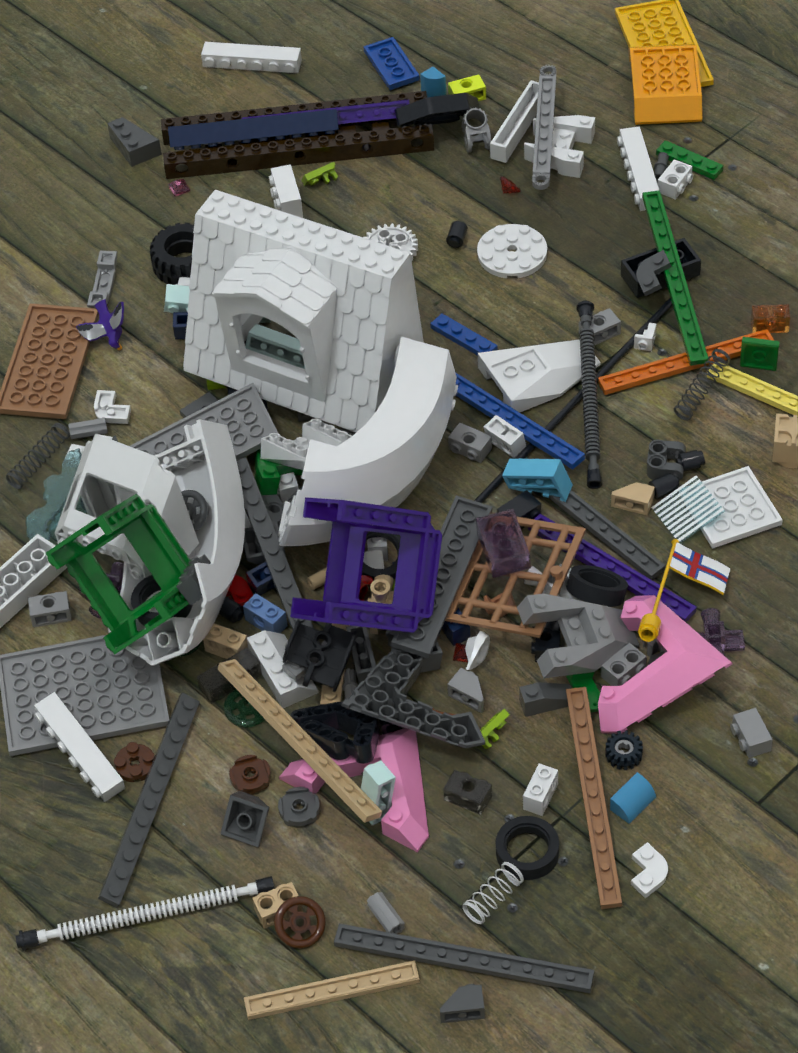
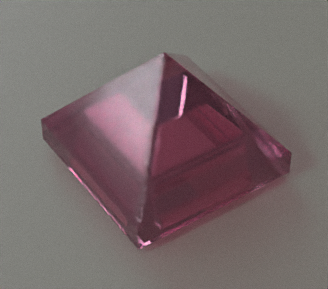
M177 179L168 184L174 196L190 191L184 179Z

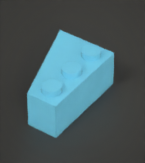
M509 459L502 475L510 489L522 492L527 490L530 493L535 491L543 493V497L547 498L552 495L560 497V501L566 502L573 486L561 459Z

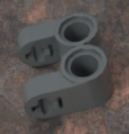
M659 439L651 441L647 459V476L654 480L671 473L678 480H681L684 472L683 466L678 463L667 462V459L675 460L678 458V454L686 452L685 444L678 441Z

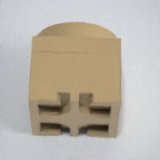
M776 413L772 462H777L787 468H798L797 415L789 417L788 414Z

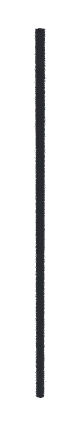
M671 298L635 334L643 335L644 329H648L649 323H656L673 305ZM635 334L596 374L597 383L598 377L605 376L634 346ZM582 389L544 427L546 430L551 432L583 399ZM529 443L515 459H525L536 446ZM504 470L474 501L484 502L504 481L502 476Z

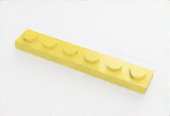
M712 365L714 368L722 371V369L718 365ZM722 366L724 371L718 372L720 377H714L717 382L798 417V396L730 366ZM711 369L708 370L711 374L718 376V374Z

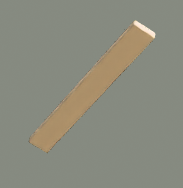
M414 960L244 997L248 1020L417 984L420 983Z

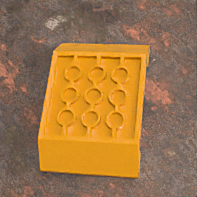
M697 45L628 47L633 84L635 125L702 122V92Z

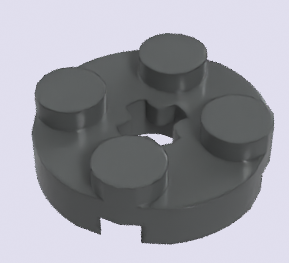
M291 788L286 791L282 799H279V815L287 826L299 827L313 824L316 822L320 812L319 798L315 793L310 792L308 788ZM297 804H301L304 807L300 810L295 809Z

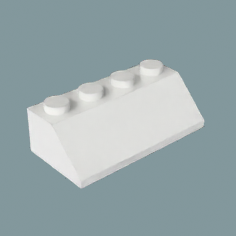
M264 630L247 637L248 650L280 706L286 708L318 694V689L312 680H310L308 687L302 686L305 675L295 681L283 671V656L285 645L288 641L286 636L281 633Z

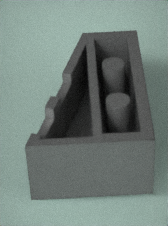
M121 117L107 123L110 139L131 167L162 155L159 139L125 118Z

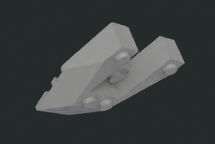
M549 594L527 595L517 606L523 625L558 621L567 647L547 649L537 660L543 679L595 672L629 642L636 648L640 646L634 631L628 630L622 621L621 609Z

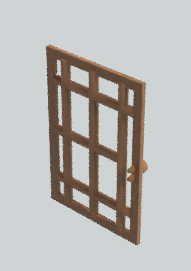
M492 513L445 621L540 638L547 622L536 623L535 628L528 627L529 624L523 625L522 621L520 625L499 622V619L503 612L519 615L516 606L506 605L518 578L537 581L538 585L533 594L535 595L543 593L551 575L555 577V582L549 595H559L584 537L586 528ZM497 522L503 523L500 532L493 531ZM511 524L532 528L528 536L508 533ZM540 529L560 532L557 541L536 538ZM568 534L575 535L572 543H565ZM489 539H496L485 564H479ZM504 540L524 543L514 569L493 566ZM532 545L553 548L542 574L521 571ZM561 550L568 551L562 566H555ZM474 571L481 572L470 597H463ZM489 573L509 577L498 603L477 600ZM459 605H465L461 615L455 614ZM473 607L493 610L494 613L491 620L470 617Z

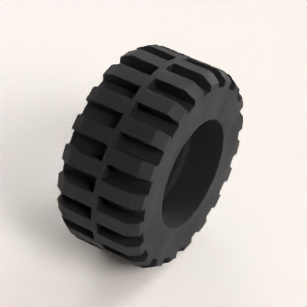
M185 222V224L176 223L174 226L169 225L165 230L159 231L150 244L153 272L165 284H178L179 277L190 278L192 255L187 257L174 256L181 253H192L194 224L191 225Z

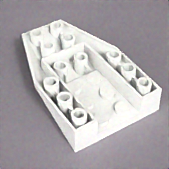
M580 339L478 353V368L486 380L489 378L494 380L503 393V403L520 413L562 396L582 380ZM595 356V365L597 368L598 366H600L601 362Z
M311 419V421L303 423L302 437H298L296 440L286 439L278 433H271L269 436L261 438L260 459L303 470L310 439L338 446L352 436L345 431L336 429L333 425L322 422L320 419Z

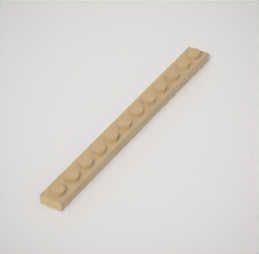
M236 659L219 663V672L364 823L381 817L382 810Z

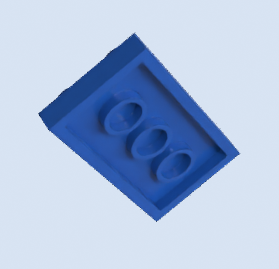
M394 37L363 46L365 54L389 90L420 80V75Z

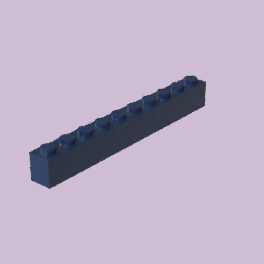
M332 109L168 127L170 147H174V150H184V146L189 145L193 149L201 148V144H208V147L218 146V142L231 145L235 144L236 140H241V143L252 142L251 139L258 138V142L268 141V137L273 136L277 140L285 139V135H292V138L302 137V133L315 136L319 135L318 132L325 131V134H333L339 128L337 110Z

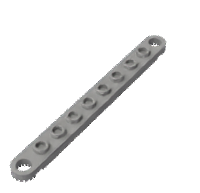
M549 64L548 66L541 67L539 76L532 185L538 190H544L550 185L557 71L555 66L553 67V65L550 66ZM538 180H544L545 182H542V184H541V182L539 183V182H537V181H538Z

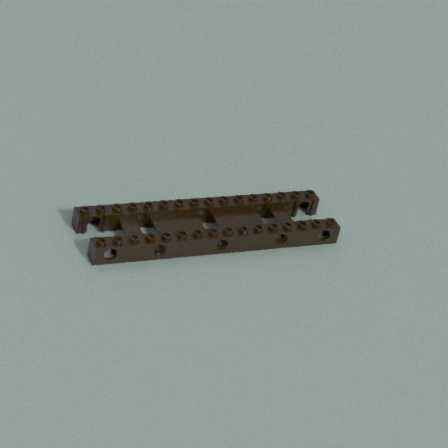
M426 91L166 118L161 119L163 143L170 146L168 127L401 100H409L410 104L427 98ZM396 118L366 121L372 123V131L356 132L355 125L357 123L338 124L339 129L335 130L333 134H325V131L318 132L319 135L309 136L308 133H305V138L289 139V135H285V139L275 140V136L268 137V141L258 142V138L251 139L252 142L241 143V140H239V145L222 146V142H218V146L208 147V144H205L204 149L168 151L163 153L166 179L268 169L285 165L296 166L434 151V134L432 124L389 128L388 121H395ZM414 139H422L423 144L420 146H413L411 145V141ZM185 164L188 166V169L180 172L176 170V166Z

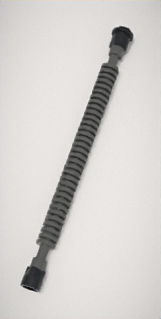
M584 300L576 305V310L580 317L581 326H583V329L579 331L585 456L590 461L587 470V487L598 489L602 486V477L599 464H597V460L600 459L594 331L590 328L594 304Z

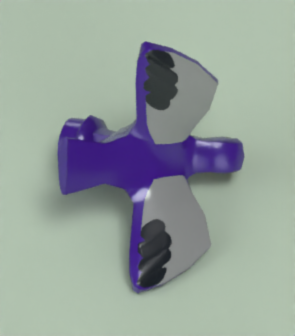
M106 299L101 300L94 305L99 313L100 320L94 323L79 324L76 328L88 341L108 336L110 346L121 350L122 346L119 343V338L122 334L121 325L124 320V302H119L114 312L110 313Z

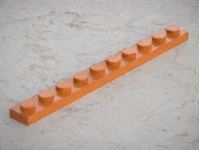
M768 329L709 345L705 348L708 357L712 356L714 349H721L732 359L741 356L743 337L773 341L774 339ZM685 352L598 377V384L604 395L701 368L704 367V364L690 366ZM715 352L718 357L728 360L722 353Z

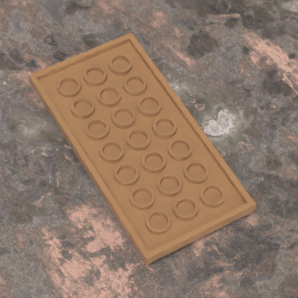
M29 304L0 390V414L67 419L91 342L78 332L76 326L83 323L97 322L99 317L97 309Z

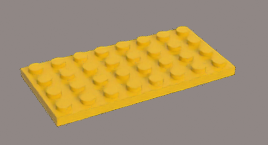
M657 0L615 8V15L628 47L697 45L701 87L714 84V79L679 0Z

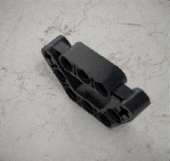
M458 93L424 98L399 107L394 112L397 126L403 127L412 124L419 126L455 122L460 120V116H464L470 108L476 107L479 109L480 107L478 98L468 93Z
M342 701L297 709L291 713L290 716L329 757L343 760L351 755L355 757L356 762L361 764L369 763L374 759L380 736L377 718L342 707ZM342 731H345V732H347V733H349V734H351V735H354V739H353V740L349 739V738H348V735H347L346 733L342 732Z

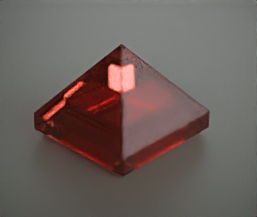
M504 176L500 177L503 193H519L521 191L511 180Z
M456 643L453 661L468 662L465 650L466 644Z

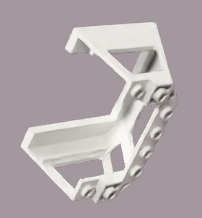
M95 434L93 440L86 443L55 530L57 543H61L82 527L118 505L113 486L116 485L139 495L145 505L147 503L152 504L185 553L189 555L199 542L176 476L171 471L163 469L160 460L156 456L101 435ZM80 496L87 514L75 510ZM99 527L86 536L80 535L76 538V541L87 546L105 533ZM120 534L97 550L101 554H107L116 560L127 562L130 573L135 579H140L141 581L152 575L125 534Z

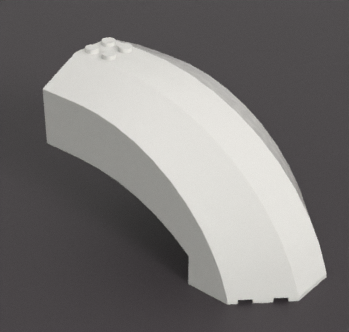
M401 337L399 346L397 345L394 358V363L396 364L390 387L381 405L370 420L352 437L338 446L309 440L301 479H305L302 490H297L296 496H293L291 503L287 501L284 503L278 531L280 546H304L330 541L331 521L303 517L305 497L347 500L395 508L408 497L428 469L447 427L450 413L455 407L456 400L453 399V396H456L458 385H456L457 376L448 349Z
M201 419L196 420V424L184 426L187 437L186 442L154 455L160 460L163 469L171 471L176 476L181 492L184 490H195L205 498L208 506L207 517L201 528L195 532L199 544L188 557L191 560L195 556L199 558L205 554L211 563L194 564L203 598L193 604L186 618L172 617L125 648L134 655L143 658L152 666L189 652L207 636L217 618L240 563L245 536L244 498L228 426L225 424ZM113 485L117 504L136 494ZM188 497L187 503L193 504L194 498ZM200 506L196 507V514H200ZM124 562L120 595L129 609L133 610L131 595L140 579H135L131 575L128 563ZM160 591L153 593L151 596L147 598V600L156 595L157 593H159ZM155 607L149 610L150 612H158ZM136 619L137 631L146 629L145 626H143L138 621V619Z

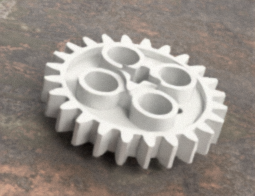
M393 223L390 227L384 224L383 228L378 225L377 230L372 228V233L367 232V237H363L409 252L412 261L413 256L417 255L418 239H416L415 234H412V230L407 231L406 226L401 229L400 224L397 227H394Z

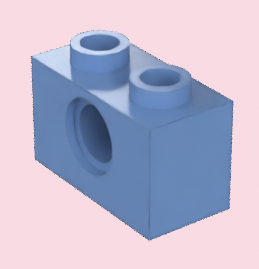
M256 593L243 605L245 620L262 631L281 633L288 626L286 612Z

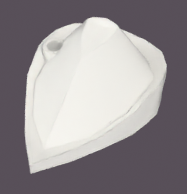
M483 631L467 640L465 650L468 664L466 670L477 667L487 656L490 637Z

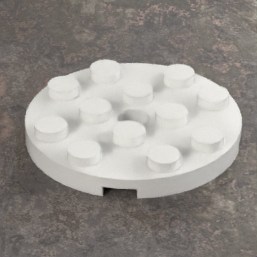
M498 225L486 232L479 240L477 246L478 261L492 275L501 278H507V276L526 277L538 271L545 263L547 243L538 231L528 225Z

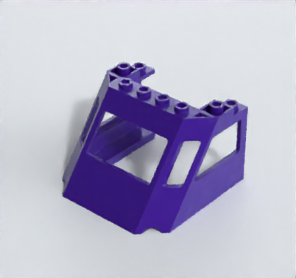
M305 497L303 517L331 521L332 530L323 601L293 597L290 617L414 633L417 630L418 623L423 618H430L433 615L442 533L440 530L433 528L430 523V514L428 512L347 500ZM369 531L401 536L392 604L359 600L366 536Z

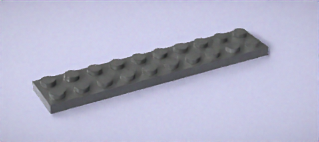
M455 496L440 530L442 542L433 615L430 618H423L418 623L417 630L414 633L396 631L391 641V647L429 659L491 515L493 506Z

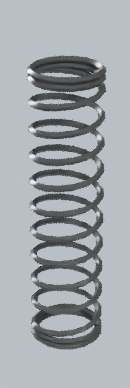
M714 349L712 356L708 357L704 367L697 373V378L693 379L689 389H686L685 394L682 395V400H679L678 405L673 408L678 417L683 420H690L692 418L693 412L691 410L696 411L697 407L695 405H701L699 399H705L703 394H708L706 388H712L711 383H716L714 377H720L718 372L724 371L722 366L726 367L731 361L730 356L725 351ZM715 352H720L723 355H725L728 361H725L721 357H718L715 354ZM711 363L718 365L722 371L714 368ZM705 368L708 373L702 372V369ZM707 368L715 371L718 376L711 374ZM702 374L705 379L698 378V375ZM703 374H707L710 377H712L714 379V382L708 380ZM698 379L700 384L694 383V381ZM699 379L706 381L711 387H707ZM694 384L696 389H691V385ZM696 385L703 387L707 392L701 391ZM690 390L693 395L687 394V391ZM692 390L700 393L703 398L696 396ZM686 396L690 401L683 400V397ZM688 396L698 400L699 404L693 402ZM682 401L685 406L679 405V403ZM685 402L692 404L696 409L690 408ZM676 408H679L684 414L688 415L689 417L681 415L676 410Z
M55 423L51 430L42 436V440H39L37 445H34L32 450L28 451V455H24L23 460H19V464H16L14 469L6 474L8 483L16 489H21L23 482H28L27 477H32V472H37L36 467H42L41 462L46 463L45 457L51 458L50 452L55 453V448H60L59 443H64V439L70 437L69 430L63 424ZM56 427L62 429L67 434V437L59 433ZM53 432L56 433L60 438H62L63 442L59 441L54 436ZM47 437L49 442L44 441L43 438ZM48 437L52 438L58 444V447L53 445ZM44 442L49 444L54 451L49 450L45 446ZM37 446L40 452L34 450V447ZM39 447L46 450L49 456H46ZM31 451H33L35 457L32 456V455H29V453H30ZM35 452L39 453L45 461L39 459ZM30 457L36 459L40 466L36 465ZM21 461H24V464L26 465V467L23 466V465H20V462H21ZM26 462L30 463L36 471L30 469ZM16 466H19L21 471L16 470ZM21 466L27 469L30 472L31 476L27 475L22 470ZM17 472L21 473L26 478V481L21 479ZM12 476L18 480L20 485L13 480Z

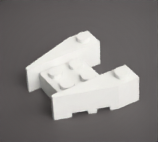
M582 115L554 117L551 168L557 170L559 174L580 178L584 167V151L572 150L574 142L592 143L595 134V117ZM533 118V135H535L536 118ZM525 142L524 159L533 163L535 144Z

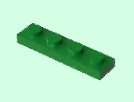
M666 140L656 149L657 156L659 153L665 152L667 156L669 155V161L672 162L675 159L691 165L692 171L713 180L723 171L724 165Z

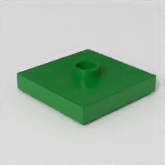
M743 337L740 366L776 371L780 341Z

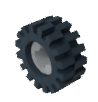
M624 730V734H621V731H617V735L615 733L611 734V738L608 737L605 748L607 762H611L613 768L617 765L618 770L621 767L627 770L628 766L633 769L634 764L638 766L643 755V743L638 735L635 737L633 732L629 735L626 730ZM623 747L625 749H628L629 751L624 753V751L620 749Z

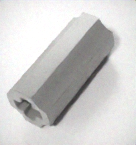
M105 418L68 424L71 439L108 433Z
M377 892L370 896L367 900V906L386 932L401 933L405 928V923L383 893Z

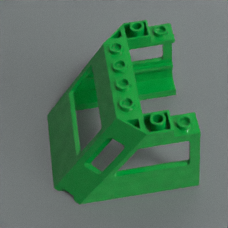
M137 494L103 513L46 552L49 563L56 570L64 565L67 566L69 574L78 582L81 592L88 597L92 608L99 613L103 624L110 629L111 632L105 635L103 639L107 648L114 655L170 619L189 604L176 586L180 581L179 577L184 573L183 570L188 566L190 558L152 504L146 506ZM99 527L105 533L87 546L76 541V538L80 535L86 536ZM120 534H125L161 588L159 593L134 610L129 609L93 556L96 550ZM155 607L159 615L144 625L146 629L137 631L136 619Z

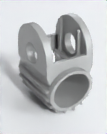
M470 108L463 116L461 127L463 128L462 132H464L467 153L472 152L473 142L484 141L485 148L487 150L490 149L491 134L487 123V114L481 108ZM469 119H477L482 125L473 127L467 121Z

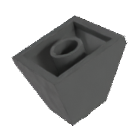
M242 791L231 794L220 834L255 847H260L269 806L259 797Z

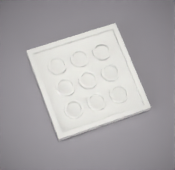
M749 466L702 481L681 495V498H683L699 485L704 484L703 487L683 500L686 502L705 487L707 488L705 492L686 504L688 507L710 491L711 494L688 509L689 511L712 495L714 496L713 499L691 514L692 516L715 499L718 501L696 516L694 520L701 517L717 504L721 505L698 521L697 524H700L723 507L724 510L699 527L712 549L780 526L783 522ZM689 486L684 487V488H682L681 490H679V493H681L682 491H684V490H685L686 488H688Z

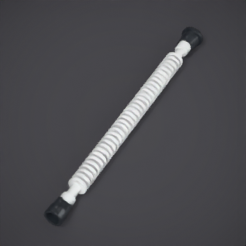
M272 876L255 880L253 883H248L245 887L236 889L235 885H231V890L229 886H226L227 891H224V887H221V892L216 888V893H213L212 889L209 895L208 891H204L205 896H203L202 892H199L200 897H197V893H194V898L189 894V899H186L185 895L182 901L180 897H177L178 902L175 901V898H172L173 903H170V899H167V904L162 900V905L160 906L159 901L156 902L155 907L153 903H150L151 908L148 907V904H145V909L140 905V910L136 906L133 912L132 908H128L129 913H127L126 909H123L124 914H121V910H118V915L113 911V916H110L109 912L106 918L105 914H101L102 919H100L99 915H96V920H94V916H91V921L86 917L85 922H83V919H79V924L77 920H74V925L72 921H68L69 926L64 922L63 927H61L60 923L57 924L58 928L46 931L43 929L37 931L33 929L24 932L19 930V935L15 936L17 947L22 948L24 952L27 948L40 946V943L48 942V939L60 937V940L63 941L64 936L67 940L70 934L72 938H75L74 933L77 934V937H80V932H82L83 936L86 935L85 931L90 935L92 929L93 933H97V928L99 932H102V927H104V931H107V926L112 930L114 924L116 929L119 928V923L121 927H124L123 922H126V926H129V921L134 925V920H137V924H139L141 918L142 922H146V917L148 921H151L150 916H153V920H156V915L161 919V914L163 913L165 918L168 912L170 916H173L172 911H175V915H178V910H180L181 914L184 913L183 909L188 913V908L190 907L191 911H195V906L197 910H200L199 905H202V909H205V904L210 908V903L214 907L217 901L218 905H222V900L224 904H227L226 899L229 900V903H232V898L237 902V897L248 894L254 896L261 892L275 889Z

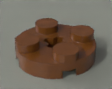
M130 742L117 753L114 765L117 773L124 781L134 782V780L139 779L143 781L146 780L155 756L149 747L137 744L136 742ZM138 760V762H139L138 765H137V764H134L133 766L131 765V762H132V761Z
M256 755L242 756L234 762L235 765L232 769L230 768V781L237 791L253 794L269 787L271 779L270 766L266 760H261ZM251 771L252 774H255L252 777H247V772Z

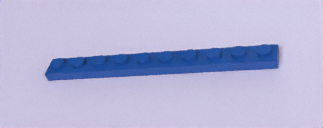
M456 373L457 397L490 418H493L495 415L499 416L523 432L525 440L553 458L561 459L562 463L572 470L585 460L583 452Z

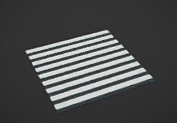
M697 475L651 507L679 543L685 541L725 512Z

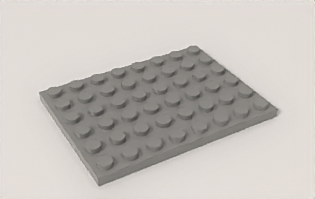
M105 635L0 655V689L9 755L14 756L58 747L56 738L52 739L48 735L46 725L44 723L40 724L34 715L36 713L34 705L53 692L57 694L92 740L167 726L170 720L160 664L152 666L146 660L134 655L125 648L114 655L105 644L103 639Z

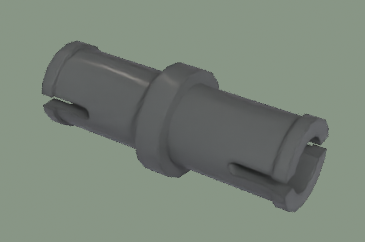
M665 152L658 154V160L654 165V175L657 182L668 168L669 155L667 156Z

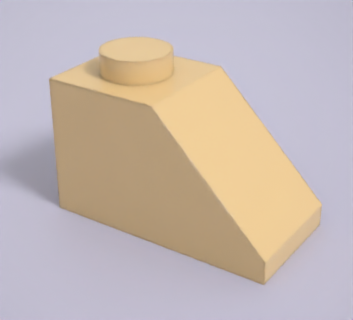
M636 482L612 491L611 507L648 516L654 501L655 487Z

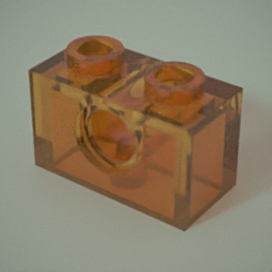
M789 304L752 305V333L768 329L770 333H789Z

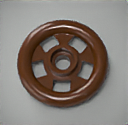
M304 896L292 897L283 902L278 908L274 919L275 931L280 940L286 945L298 949L307 948L315 944L323 935L326 924L325 915L320 905ZM298 905L307 906L306 913L298 912ZM287 910L293 913L289 921L283 919ZM316 915L317 925L311 926L309 916ZM298 918L303 920V925L300 927L296 925ZM289 926L295 932L292 937L285 932ZM309 930L311 936L302 939L301 933Z

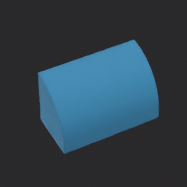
M431 67L420 74L421 91H426L427 98L447 95L446 76L435 67Z
M637 772L610 798V810L630 824L656 798L655 791L651 784Z

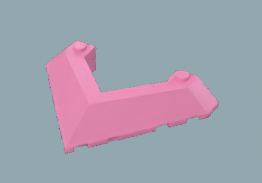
M655 595L635 596L625 601L621 619L628 630L638 631L642 617L645 614L652 613L657 598ZM660 601L656 615L661 619V627L655 640L666 653L623 685L602 686L598 701L601 733L617 734V731L623 733L624 730H628L626 727L636 721L638 723L652 715L651 712L661 705L665 707L692 690L696 685H700L715 676L714 672L722 667L727 668L731 666L732 662Z
M404 728L380 735L374 759L369 763H358L355 757L351 755L343 760L330 757L349 777L361 775L364 768L369 764H374L380 760L387 766L396 779L391 808L381 820L382 834L418 853L429 838L416 731ZM304 759L291 762L279 776V779L293 787L308 788L313 794H316L325 783Z

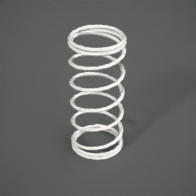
M504 862L501 865V869L495 871V877H489L488 884H482L480 892L473 893V900H467L463 904L465 914L473 922L483 924L485 922L484 916L490 917L489 911L481 903L475 901V894H481L485 902L493 909L498 908L492 898L482 893L483 886H488L497 899L505 901L503 894L489 884L491 878H495L504 891L509 894L513 893L511 887L497 877L498 871L502 870L508 880L516 886H520L524 881L522 873L513 864ZM504 865H507L510 868H512L518 874L521 881H519L511 872L507 871ZM499 880L502 881L510 889L511 892L506 890L501 885ZM492 888L502 896L503 900L493 892ZM484 896L489 898L496 907L492 906ZM477 904H479L481 907H483V908L486 910V912L488 913V915H486V914L477 906ZM467 905L479 914L482 921L477 920L470 914Z

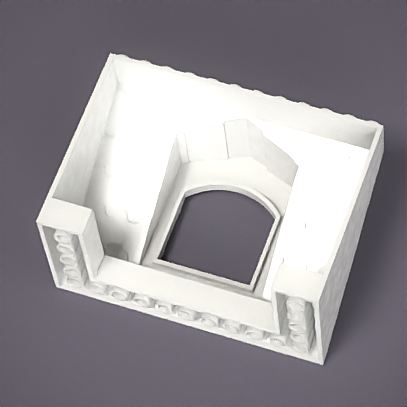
M214 190L195 214L187 311L188 319L185 337L186 345L183 363L184 371L236 390L254 383L261 399L353 432L359 431L375 414L387 394L396 363H394V358L400 338L405 337L424 343L411 254ZM263 317L283 326L299 339L300 353L303 356L305 369L246 349L244 342L248 337V332Z

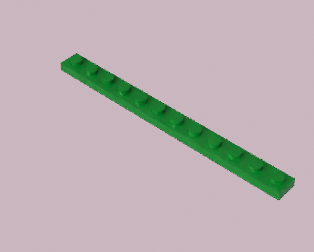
M660 190L643 192L642 199L657 252L664 250L672 266L664 270L663 273L690 366L704 364L708 361V355Z

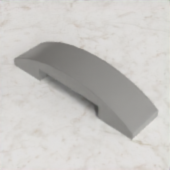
M100 250L97 261L98 270L93 291H90L87 307L96 308L94 305L106 299L108 304L115 279L117 251Z

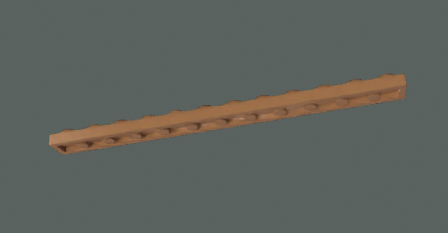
M586 687L566 689L601 909L622 907Z

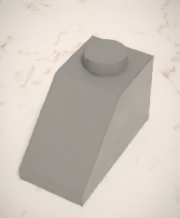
M460 668L447 684L448 696L483 713L484 699L478 676L472 671Z

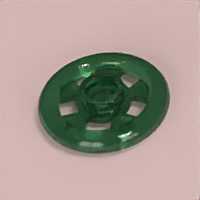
M237 689L227 696L223 709L226 718L232 724L239 727H253L265 721L264 717ZM239 696L243 698L238 703L234 701ZM238 709L240 714L235 716L232 711ZM252 714L255 716L252 719H246L245 717Z

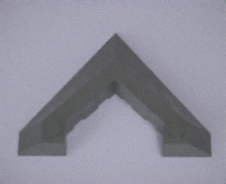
M437 641L429 659L392 647L391 652L381 659L367 675V678L353 690L352 695L345 699L341 705L342 707L437 738L455 747L471 748L485 745V740L471 712L450 715L446 712L441 714L434 711L432 706L418 701L416 703L407 699L406 694L421 672L440 669L443 652Z

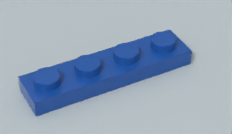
M442 313L430 323L431 329L477 356L481 352L498 350L497 345Z

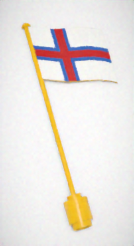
M673 539L652 613L645 614L641 619L638 629L640 638L643 641L651 642L658 636L661 619L656 615L669 568L690 580L719 592L721 595H724L730 568L716 560L694 552L680 544L677 539Z

